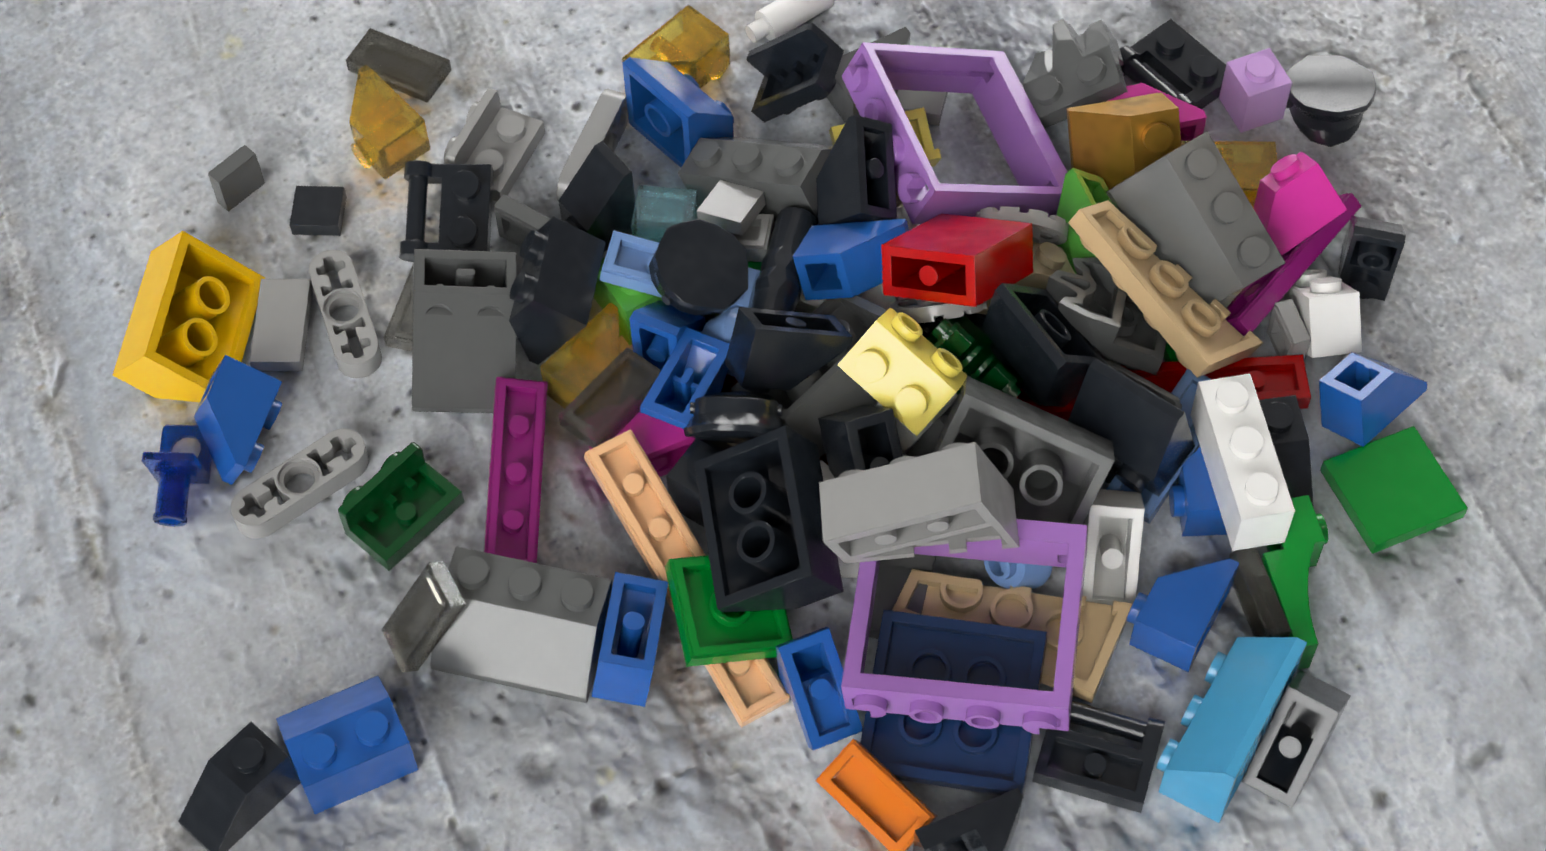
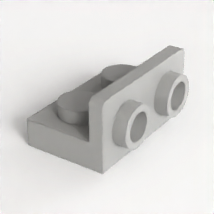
M488 88L481 100L474 102L470 107L466 124L459 135L452 137L448 142L444 153V162L446 164H491L494 170L492 200L498 201L503 194L506 196L509 194L545 134L544 122L501 107L499 92Z

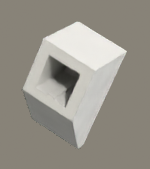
M1307 269L1283 296L1284 301L1293 300L1311 338L1307 355L1311 358L1362 352L1359 292L1343 283L1341 278L1327 275V270Z

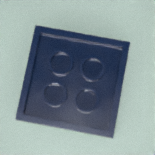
M883 610L872 674L1040 690L1048 639L1047 632ZM866 711L860 743L899 780L1001 795L1018 788L1024 799L1033 733L1024 730L1022 726L999 724L998 727L993 729H980L970 726L966 721L942 719L938 723H922L913 720L909 715L886 713L883 717L871 718L870 711Z

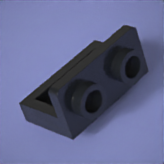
M807 23L750 50L746 58L747 62L764 75L751 112L763 122H767L780 115H788L796 110V108L812 101L826 98L835 87V76L844 50L814 23Z

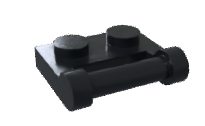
M1172 19L1132 46L1125 45L1120 48L1124 65L1120 66L1123 76L1127 75L1136 84L1144 83L1200 109H1203L1220 96L1226 64ZM1143 63L1149 65L1167 82H1169L1174 88H1176L1181 94L1178 95L1173 89H1171L1152 71H1150L1146 66H1144Z
M411 160L405 163L404 179L408 181L405 240L400 242L399 258L401 260L414 262V249L490 251L494 170L491 164H432L422 160ZM428 184H442L438 243L425 242Z
M1072 695L1070 723L1142 743L1141 749L1138 750L1071 730L1046 729L1032 782L1141 813L1165 721L1149 717L1147 722L1073 701L1074 695Z

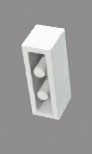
M1251 374L1198 382L1190 416L1232 551L1284 543L1295 509Z

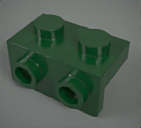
M411 442L401 452L398 451L390 455L383 463L380 471L363 486H357L352 489L344 498L338 513L345 534L390 571L464 503V498L461 490L425 462L422 448L415 442Z

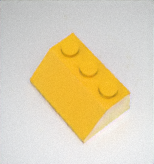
M184 231L170 238L150 253L112 376L154 398L200 403L213 372L225 355L242 362L257 309L260 282L265 277Z

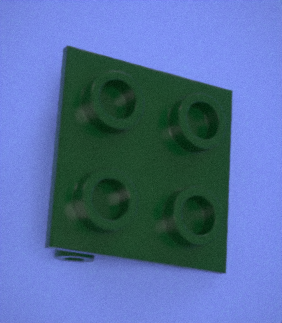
M965 315L952 319L945 318L927 336L926 339L937 349L943 348L951 352L960 361L963 367L962 371L967 376L1015 398L1022 392L1020 390V383L1023 379L1013 367L1006 366L993 354L990 349L992 341Z

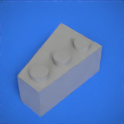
M976 442L949 444L938 452L919 457H899L892 460L888 465L865 471L849 470L840 474L838 478L819 482L823 542L845 564L915 557L914 547L949 544V552L954 554L967 552L966 542L1001 539L1002 549L1020 547L1013 488Z

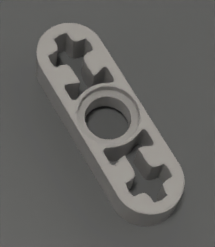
M605 89L600 95L562 169L557 185V201L596 144L604 141L613 152L615 151L628 124L626 94Z
M340 250L323 251L317 254L310 262L309 275L338 368L344 375L351 378L367 377L379 368L382 354L352 259ZM332 270L337 271L342 288L334 291L327 272ZM351 305L358 309L357 315L349 321L340 322L332 318L333 312L341 306ZM358 336L364 356L354 358L349 338Z
M345 428L331 431L241 489L231 502V513L238 530L249 538L267 537L361 476L369 463V456L362 436L354 430ZM342 449L347 454L352 452L353 457L345 461L340 456L336 457L335 453ZM322 462L324 470L328 469L329 474L323 476L321 468L317 463ZM309 474L315 478L313 485L304 492L294 493L286 488L289 480L295 475ZM278 490L283 504L279 505L277 497L273 498L272 492ZM253 506H257L260 510L264 509L265 514L257 518L256 515L249 514L248 510Z

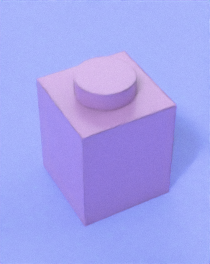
M1267 48L1226 63L1219 99L1240 133L1283 119L1292 81L1271 49Z

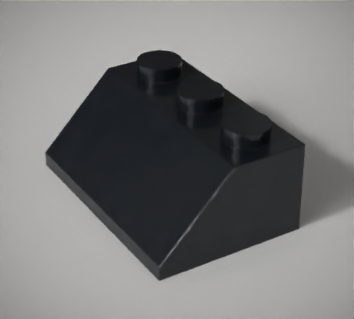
M785 425L694 462L717 610L721 612L798 609L844 592L838 557L823 542L819 482L824 480L818 448L815 443Z

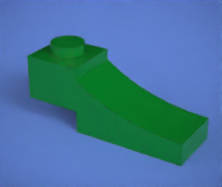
M1309 495L1291 498L1295 513L1284 543L1266 545L1268 552L1263 553L1256 575V581L1276 637H1297L1307 642L1297 670L1310 668L1319 644L1309 606L1308 575L1309 567L1317 566L1322 549L1328 543L1329 538L1326 521L1321 513H1315Z

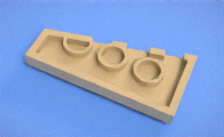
M1107 200L1081 208L1068 222L1080 236L1082 245L1089 252L1093 253L1109 271L1115 285L1128 294L1143 312L1146 322L1162 335L1176 352L1179 362L1191 370L1197 378L1251 356L1263 344L1253 332L1249 331L1243 336L1225 319L1231 312L1217 299L1208 304L1191 289L1188 282L1193 277L1181 266L1160 260L1153 253L1156 251L1157 245L1110 201Z
M915 569L911 570L892 611L919 614L906 608L918 583L927 584L928 588L922 615L1047 632L1048 639L1041 683L1054 688L1062 597L1031 593L1032 588L1030 587L1013 588L1010 585V589L982 585L979 579ZM1082 596L1073 695L1090 703L1093 702L1127 623L1126 620L1132 603L1113 601V605L1087 602V596Z

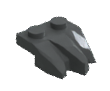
M1064 19L1053 24L1052 50L1035 54L1023 81L1024 90L1044 128L1067 119L1066 108L1106 102L1128 92L1120 67L1124 65L1118 42L1102 20L1090 24L1087 30L1079 36Z
M1073 258L1076 274L1057 270L1049 276L1046 290L1059 303L1058 310L1103 356L1109 360L1121 363L1129 369L1142 370L1157 375L1163 361L1166 340L1146 322L1143 312L1128 294L1115 285L1111 274L1098 258Z

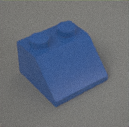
M632 57L622 62L629 124L680 168L699 138L734 137V117L730 109L719 100L714 101L703 92L692 76L686 73L682 74L669 62Z
M379 676L370 678L276 718L289 755L315 815L419 770L409 740Z

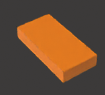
M852 739L815 780L889 851H907L914 843V831L931 824L938 817L856 739Z

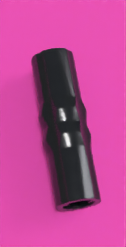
M787 207L779 212L767 253L762 260L761 272L756 280L750 308L795 311L796 305L800 300L802 287L793 255L811 226L818 225V219L810 211L803 208Z

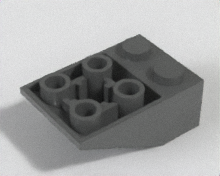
M414 249L412 279V412L493 413L496 377L516 379V334L509 322L514 300L510 299L509 295L512 284L517 277L516 252Z

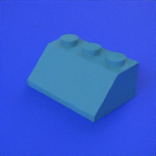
M1237 637L1228 655L1218 651L1204 681L1211 684L1204 698L1196 694L1193 696L1180 723L1188 727L1180 743L1171 738L1157 763L1156 768L1164 772L1159 793L1220 823L1288 685L1295 677L1307 642L1297 637Z

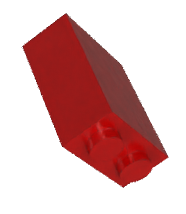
M941 213L881 245L883 295L977 307L992 298L995 289L1001 283L1015 284L1033 273L1032 223Z

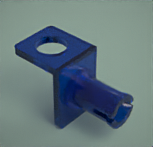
M165 425L162 429L160 452H143L142 462L158 482L155 513L153 514L154 522L162 526L181 527L185 526L188 520L186 517L190 483L209 484L212 456L198 425ZM183 438H194L199 441L201 447L198 457L193 453L172 452L174 445Z

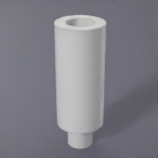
M775 0L755 12L756 21L745 27L746 34L754 43L764 37L771 41L834 6V0Z

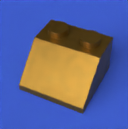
M1162 92L1066 108L1071 168L1103 177L1109 190L1181 147L1179 108Z

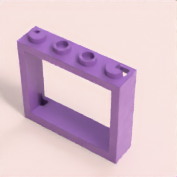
M862 42L844 71L842 79L860 116L892 124L895 189L912 224H922L941 213L975 217L976 212H980L981 209L994 207L1000 211L1001 206L1020 207V212L1028 213L1029 209L1047 212L1048 217L1057 215L1067 170L1004 51ZM894 90L972 94L1019 186L939 183Z
M1017 519L1020 545L1018 548L1002 549L1001 539L966 542L967 552L950 554L949 544L914 547V554L1066 568L1053 691L864 673L880 565L879 560L860 562L841 685L845 708L870 711L871 718L883 717L886 713L909 715L913 720L922 723H938L942 719L966 721L970 726L980 729H993L1002 724L1022 726L1024 730L1034 734H1039L1040 728L1069 731L1087 556V525Z

